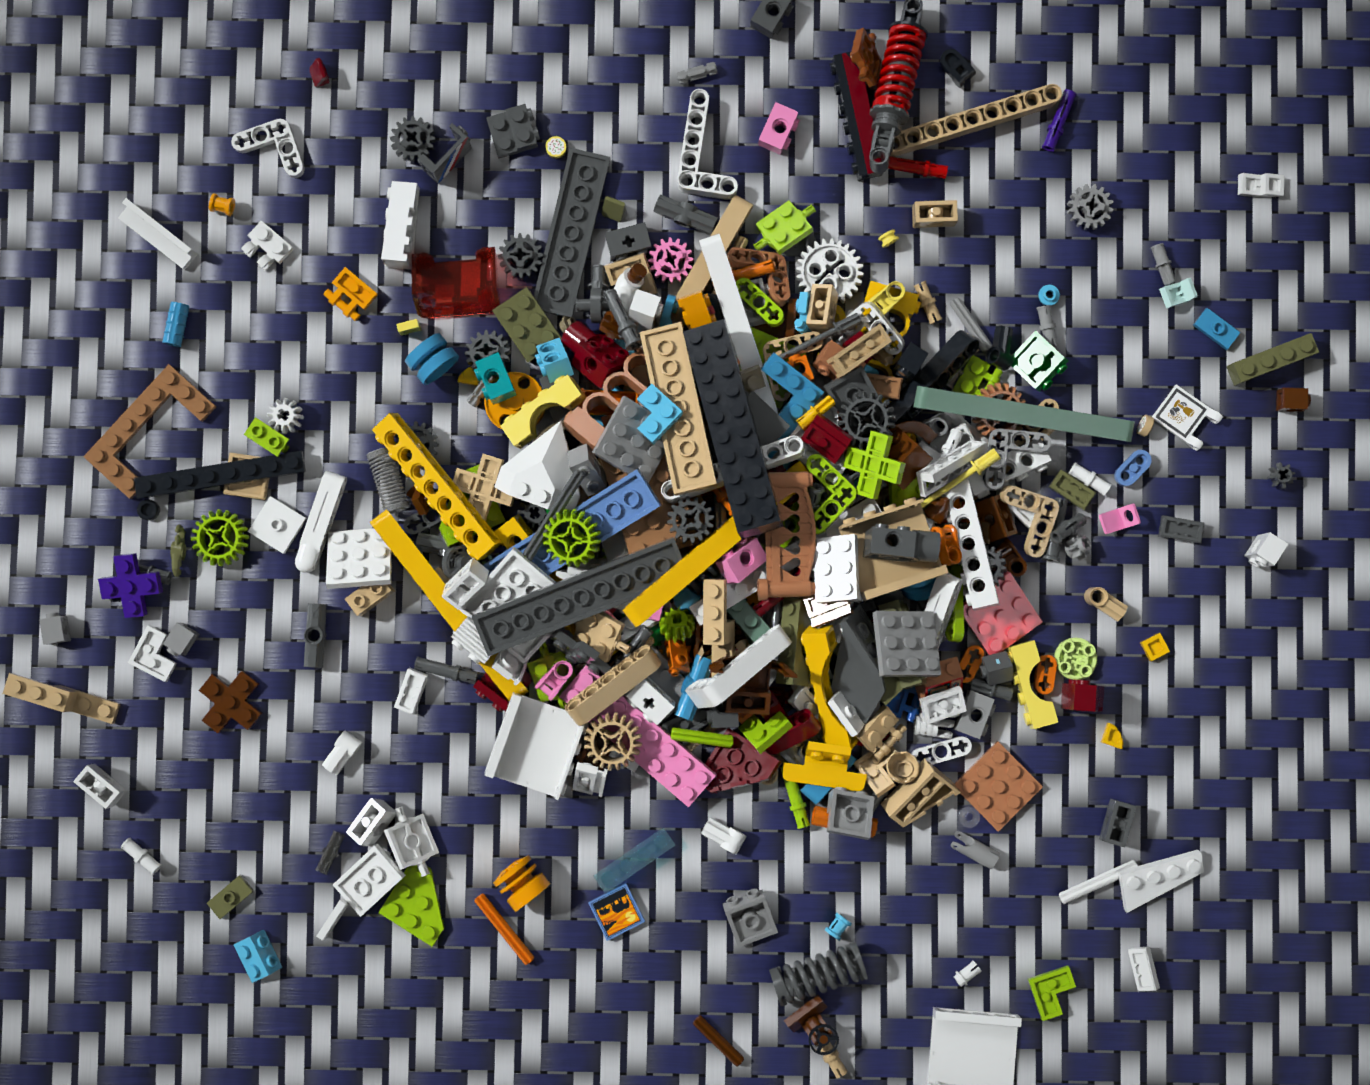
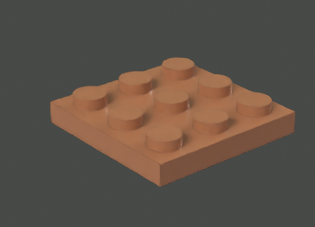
M998 741L954 783L961 792L960 794L996 831H1000L1043 788Z

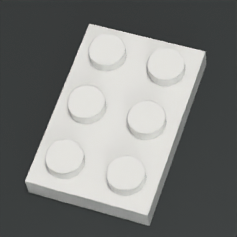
M850 534L816 538L814 556L816 603L860 600L857 535Z
M377 843L342 875L333 886L361 917L406 875Z

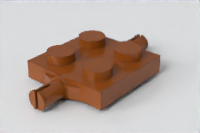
M861 28L856 30L850 57L852 62L859 68L860 74L858 79L862 82L866 81L868 86L872 87L877 85L882 59L875 47L877 36L874 33L868 35L866 30Z

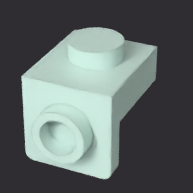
M1191 278L1159 289L1166 309L1184 304L1198 296Z

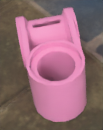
M563 660L555 663L534 688L543 691L551 701L572 675V665ZM560 664L565 665L568 669V673L564 677L557 673V667Z

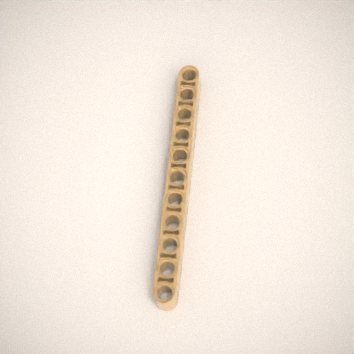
M734 195L711 236L720 234L726 254L753 208V204L737 195ZM703 252L700 253L678 291L676 301L678 298L701 290L704 293L712 280ZM678 306L677 313H672V324L682 322L684 328L686 324L683 319L682 308ZM639 365L634 367L631 375L648 388L651 384L647 366ZM624 385L623 391L635 392L630 387Z

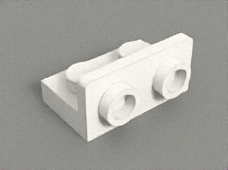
M959 685L919 699L922 709L920 717L927 725L937 724L942 719L954 718L959 716L960 713L967 711L962 688Z

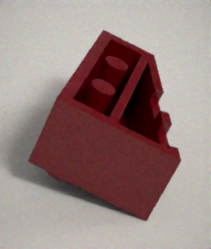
M1069 679L1068 684L1062 683L1061 709L1103 711L1104 686L1090 685L1091 681Z

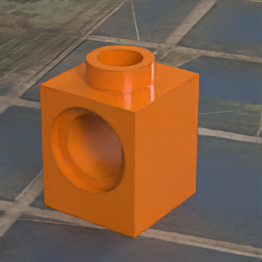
M795 354L790 356L787 363L792 367L802 365L805 368V372L802 375L811 382H814V376L806 355Z

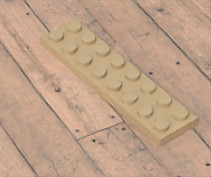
M682 322L640 332L650 384L658 388L684 413L662 436L675 496L718 486L691 361L683 335Z

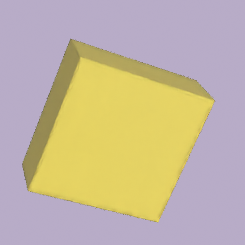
M417 319L396 324L401 336L422 331L420 322Z

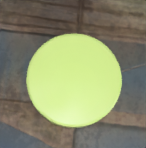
M1082 638L1064 640L1058 645L1054 653V658L1057 661L1056 669L1062 676L1068 679L1080 680L1089 677L1097 664L1095 647Z

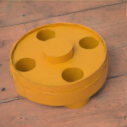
M508 373L516 396L495 405L492 404L490 399L484 400L485 410L489 419L502 431L501 419L519 412L523 404L528 401L532 402L538 397V393L542 391L540 384L533 377L525 373ZM497 377L492 383H496L499 380V377ZM523 379L530 381V385L526 389L519 387V383ZM545 410L539 416L536 425L544 417Z

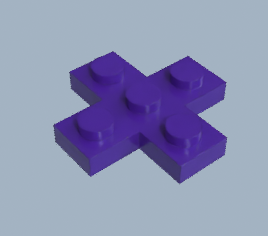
M137 553L113 556L117 576L101 577L98 579L101 598H121L125 618L147 615L144 595L160 594L163 592L160 572L140 573Z

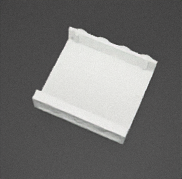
M513 692L486 766L485 776L490 778L497 777L554 796L558 800L560 795L563 796L565 794L567 783L564 782L567 775L571 776L574 768L572 760L574 755L578 756L582 745V743H579L581 735L586 734L589 723L578 726L565 709Z
M933 1007L927 1085H1014L1018 1027H1021L1022 1018L1018 1014Z

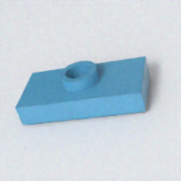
M1208 308L1204 309L1193 324L1194 327L1225 350L1229 349L1240 334L1238 330Z

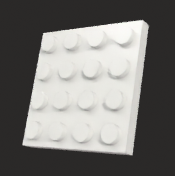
M513 547L488 575L486 584L459 610L473 620L472 615L554 584L556 581L532 561H529L527 557H524L518 549ZM554 631L507 650L525 664Z

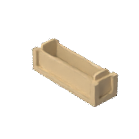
M878 324L826 361L836 371L837 378H840L891 343L892 340L882 325Z

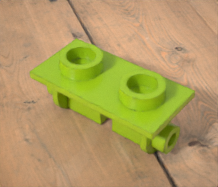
M256 417L244 433L246 437L277 457L281 452L286 453L289 449L287 443L290 439Z

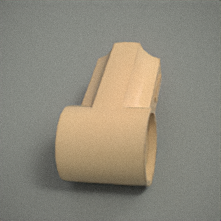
M1091 587L1085 591L1084 599L1086 603L1096 607L1118 622L1126 613L1128 606L1107 593L1104 588ZM1094 591H1098L1100 594L1098 602H1094L1092 599Z

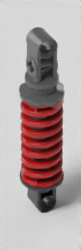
M905 0L900 21L891 23L888 29L889 39L886 43L887 49L884 52L882 69L879 74L880 79L877 83L878 89L875 92V100L869 113L874 119L872 123L874 133L869 155L870 169L877 174L884 173L888 169L895 137L901 133V125L909 121L907 111L911 107L909 100L913 97L912 90L916 85L914 80L918 76L916 70L920 67L918 60L922 57L921 50L924 48L928 36L927 30L920 25L923 12L922 0ZM877 158H881V159H883L884 161H883V162H875L874 160L877 159Z

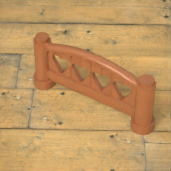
M769 472L782 521L793 514L798 515L799 522L797 524L799 525V531L793 533L785 527L765 532L766 579L757 580L758 601L767 600L772 597H810L815 595V582H810L809 579L816 548L815 517L808 493V486H813V475L808 472ZM793 492L799 496L797 501L799 508L797 511H792L779 502ZM793 536H797L800 539L798 544L800 552L796 555L780 546ZM793 558L800 560V565L798 566L800 574L798 576H793L780 567Z

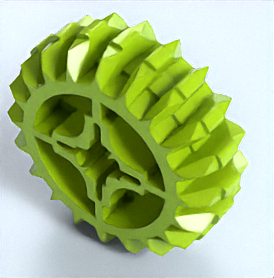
M218 509L216 515L213 511H209V518L205 515L201 516L204 521L203 523L196 521L195 524L199 526V529H192V532L197 534V537H191V541H197V544H194L192 547L193 549H200L196 555L198 557L203 556V562L210 560V565L215 566L218 563V566L222 567L225 561L227 565H231V557L238 561L237 553L245 554L241 547H248V544L243 542L244 539H249V535H243V532H246L248 528L240 527L244 521L242 519L237 520L238 515H231L228 510L223 514L222 510ZM226 521V524L218 530L210 528L216 522ZM232 527L236 536L235 543L230 539ZM206 534L210 537L209 549L205 543ZM215 534L222 535L221 537L226 542H220ZM222 546H226L231 549L223 555L214 554L215 551L219 550Z
M565 509L563 514L556 513L557 521L553 517L549 519L552 526L549 524L545 525L549 533H543V536L548 538V540L543 542V545L550 546L546 553H554L552 560L559 557L560 565L566 560L567 567H571L573 563L576 567H579L581 562L586 564L588 563V558L593 559L595 557L593 552L599 551V547L595 544H600L601 539L595 536L600 535L601 531L594 530L598 523H590L593 518L592 516L584 518L585 511L580 512L578 515L577 509H573L571 513L568 509ZM570 521L566 532H557L562 522ZM579 525L583 527L586 534L580 532ZM572 534V537L576 538V540L572 542V538L568 536ZM558 541L564 544L565 551L560 547ZM587 543L583 553L574 554L577 544Z

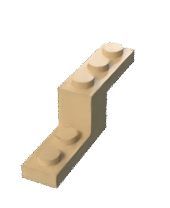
M703 579V644L712 645V663L722 657L735 656V620L727 619V579Z
M9 673L2 693L60 712H74L110 724L115 723L121 703L69 687L49 685L13 673Z

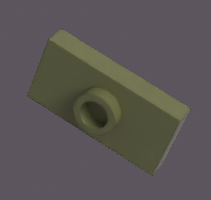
M1062 469L1059 470L1049 485L1050 489L1068 499L1069 502L1083 511L1096 494V492Z
M239 875L209 900L207 905L219 919H222L254 890L242 875Z

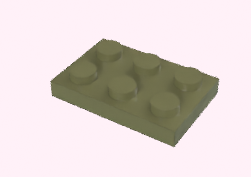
M528 287L492 310L527 362L533 360L535 355L538 354L537 345L557 338L562 339Z

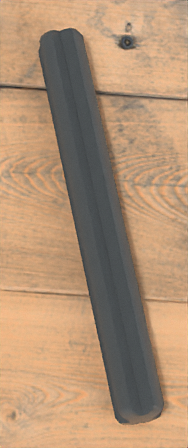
M579 469L574 471L524 550L523 555L529 561H532L545 541L546 537L543 536V533H549L545 528L546 524L552 526L549 519L553 517L557 521L556 513L562 514L585 477L583 471Z

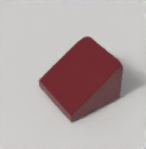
M316 58L309 70L314 86L320 87L329 84L330 80L323 61L320 58Z

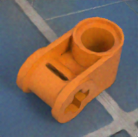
M947 524L942 528L939 526L932 527L930 529L931 532L940 533L939 558L942 566L960 563L962 553L955 526Z

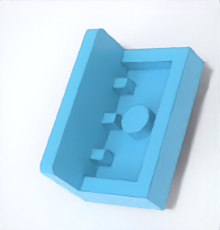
M261 930L234 944L252 983L282 968L265 930Z

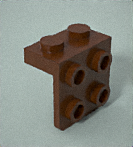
M789 298L786 305L780 307L784 314V321L781 325L772 327L765 323L753 328L778 339L798 335L794 323L795 318L800 317V314L796 311L797 299ZM778 312L775 314V316H772V319H779ZM790 340L788 343L792 345L794 340Z

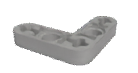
M1009 429L993 430L988 438L987 452L991 450V447L996 448V440L993 437H996L997 434H1001V438H1004L999 445V449L1004 448V451L995 450L1002 457L1000 465L992 464L985 469L984 482L989 490L996 491L1003 486L1008 450L1044 453L1051 446L1050 437L1045 433ZM1018 435L1023 436L1026 440L1025 445L1022 447L1014 443V438ZM1029 436L1033 437L1032 441L1035 442L1043 438V442L1047 443V445L1039 448V444L1032 443L1031 448H1028L1030 443ZM989 468L994 470L1002 469V472H997L996 478L1000 480V482H998L996 486H993L992 482L989 481V479L993 477L994 471H989Z

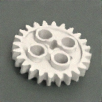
M831 238L830 243L827 244L825 239H822L821 245L814 241V248L808 245L806 248L808 253L802 252L801 257L803 259H798L797 261L800 267H796L795 272L800 274L796 276V280L802 281L798 287H805L804 292L811 294L812 284H815L816 281L824 277L826 270L831 271L842 260L844 263L836 267L833 274H827L819 284H832L839 294L838 300L845 303V296L851 299L853 296L851 291L854 293L858 291L855 285L860 286L862 283L858 279L862 278L864 274L859 271L863 268V264H857L860 256L854 257L855 249L850 252L848 251L849 244L842 247V240L834 244V240ZM831 254L836 260L833 262L827 261L825 256ZM815 267L819 269L820 273L813 275L809 269ZM846 270L849 276L842 277L839 271Z

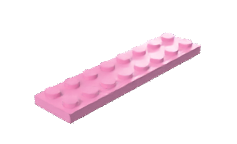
M586 664L559 697L567 703L600 678L601 675H595L587 669L589 666ZM625 695L589 721V723L593 720L599 723L597 719L599 715L606 720L605 714L608 712L611 715V719H613L615 712H618V719L620 720L625 714L626 723L633 719L634 722L631 728L634 726L639 727L634 734L639 733L642 735L640 739L636 740L642 742L641 747H635L640 751L639 755L632 754L635 757V762L687 807L695 801L717 775L679 741L672 740L671 735L659 724L656 725L654 722H648L638 707L635 709L628 703V698ZM616 725L603 727L611 732H617L621 729V727ZM626 732L622 737V742L629 751L630 738ZM619 735L616 738L610 739V741L618 745L616 742Z

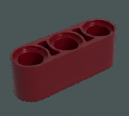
M809 709L800 710L786 717L793 727L766 749L767 753L770 755L778 754L819 733L821 724Z

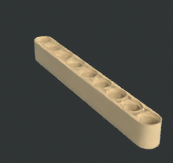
M1049 84L902 130L895 137V143L898 145V148L893 149L891 156L896 157L1052 108L1061 98L1062 90L1056 84ZM1046 93L1054 94L1055 99L1047 98ZM1026 99H1033L1036 105H1029ZM1007 105H1013L1016 111L1010 112L1007 109ZM987 111H993L996 114V118H990L987 115ZM973 117L977 123L972 125L968 123L967 118ZM947 124H955L957 130L952 131L948 129ZM930 129L935 130L937 136L931 137L927 131ZM915 136L918 142L911 143L907 137Z

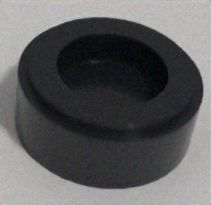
M145 499L138 504L137 513L140 518L151 521L158 517L160 507L157 502Z

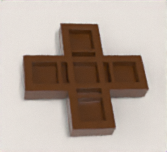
M241 671L229 686L215 674H211L198 690L214 703L202 721L216 733H220L232 718L245 729L250 730L263 714L247 701L260 683L245 671Z

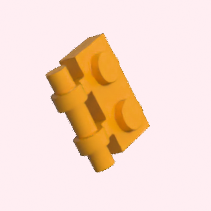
M346 267L332 282L338 289L334 293L327 289L323 294L329 299L328 302L331 305H336L347 318L350 317L354 321H357L361 316L355 311L358 305L363 310H366L378 296L373 289ZM343 294L352 300L349 304L341 299Z

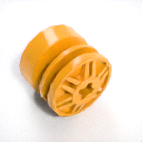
M529 855L514 861L493 882L496 887L503 882L506 883V886L499 891L501 894L509 890L513 892L507 899V902L515 912L551 884L543 873L532 876L531 873L537 866L535 863L528 868L525 867V864L532 859Z

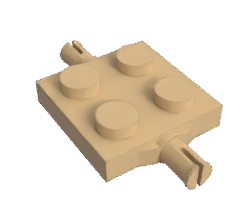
M605 612L573 623L576 627L572 639L576 642L584 641L600 653L598 658L606 663L610 661L616 649L625 654H628L629 649H631V646L621 641V633L625 624Z

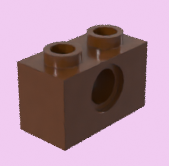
M1000 495L975 503L979 521L990 523V542L1018 533L1009 506L1001 500Z

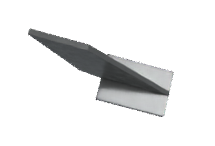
M858 604L852 608L854 613L845 616L839 623L842 628V635L831 689L833 695L838 691L842 692L866 725L885 693L886 686L884 677H879L874 625L862 606Z

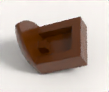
M415 486L411 487L407 492V496L412 498L411 501L419 515L427 514L430 508L427 503L428 499L424 494L418 492Z
M939 498L930 502L924 507L925 515L929 519L941 524L949 513V498Z

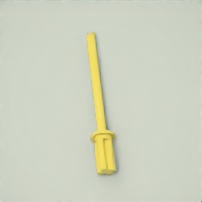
M993 448L974 462L970 461L972 467L921 503L922 509L975 472L980 476L982 471L1000 460L1001 458Z

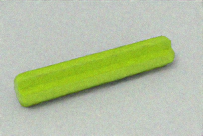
M672 728L671 730L672 740L728 748L733 746L734 738L732 735Z

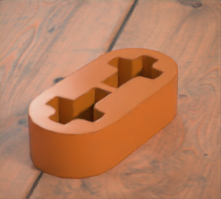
M972 645L967 647L959 661L961 670H965L967 665L970 666L967 671L970 676L964 677L963 683L972 681L982 663L984 651L980 646ZM977 649L979 658H974L972 663H969L971 659L969 652Z
M1051 655L1040 656L1041 661L1035 667L1033 687L1039 694H1049L1054 688L1057 661ZM1048 658V662L1052 663V665L1047 667V672L1044 673L1045 666L1041 665V662ZM1046 676L1045 682L1049 684V687L1042 691V687L1038 686V684L1043 682V678Z

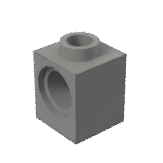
M59 613L46 614V618L39 619L43 645L71 641L67 616H60Z
M176 623L163 644L168 647L167 651L176 657L178 655H186L200 634L183 623Z

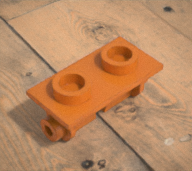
M673 639L665 640L664 645L666 646L667 657L670 658L668 660V672L671 676L677 677L681 671L690 673L686 641L677 640L674 643Z

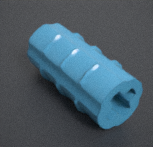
M178 302L170 303L163 344L181 347L189 305Z

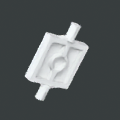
M403 806L394 809L399 822L393 827L384 830V833L399 869L402 870L409 866L417 865L421 877L430 874L425 861L431 856L438 854L439 851L424 814L407 818Z

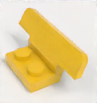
M809 741L806 747L804 765L783 763V778L786 781L832 788L843 787L852 791L864 789L867 774L847 772L851 747Z

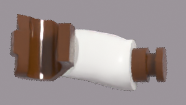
M640 263L634 264L632 268H627L618 277L614 287L627 315H629V309L635 292L642 287L644 277L647 274L645 266ZM610 310L604 314L599 330L611 339L616 338L620 340L619 327Z

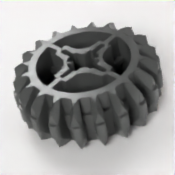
M863 391V398L860 399L859 395L855 393L856 401L853 402L850 398H847V402L851 405L849 407L846 405L841 406V408L846 410V413H838L839 417L844 418V420L838 421V425H845V428H842V430L848 432L854 438L851 441L852 446H855L859 441V448L863 449L864 443L868 444L869 438L861 436L869 428H874L890 436L893 435L888 428L896 427L894 423H890V420L896 419V415H889V413L894 411L893 407L886 409V406L890 403L889 400L881 403L883 395L880 394L877 399H874L875 392L872 391L870 398H867L866 391ZM873 403L866 412L855 410L861 404ZM878 407L884 413V426L875 420ZM851 415L859 421L858 430L855 434L850 427ZM858 415L862 417H868L869 415H871L872 417L870 419L873 420L872 422L876 424V426L869 423L863 426L862 423H864V421Z

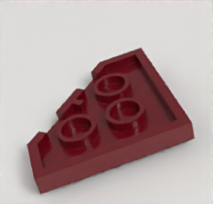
M727 728L724 734L733 736V746L731 748L716 746L705 763L717 774L705 789L711 793H717L768 781L777 770L781 761L765 751L760 754L749 740L732 729Z

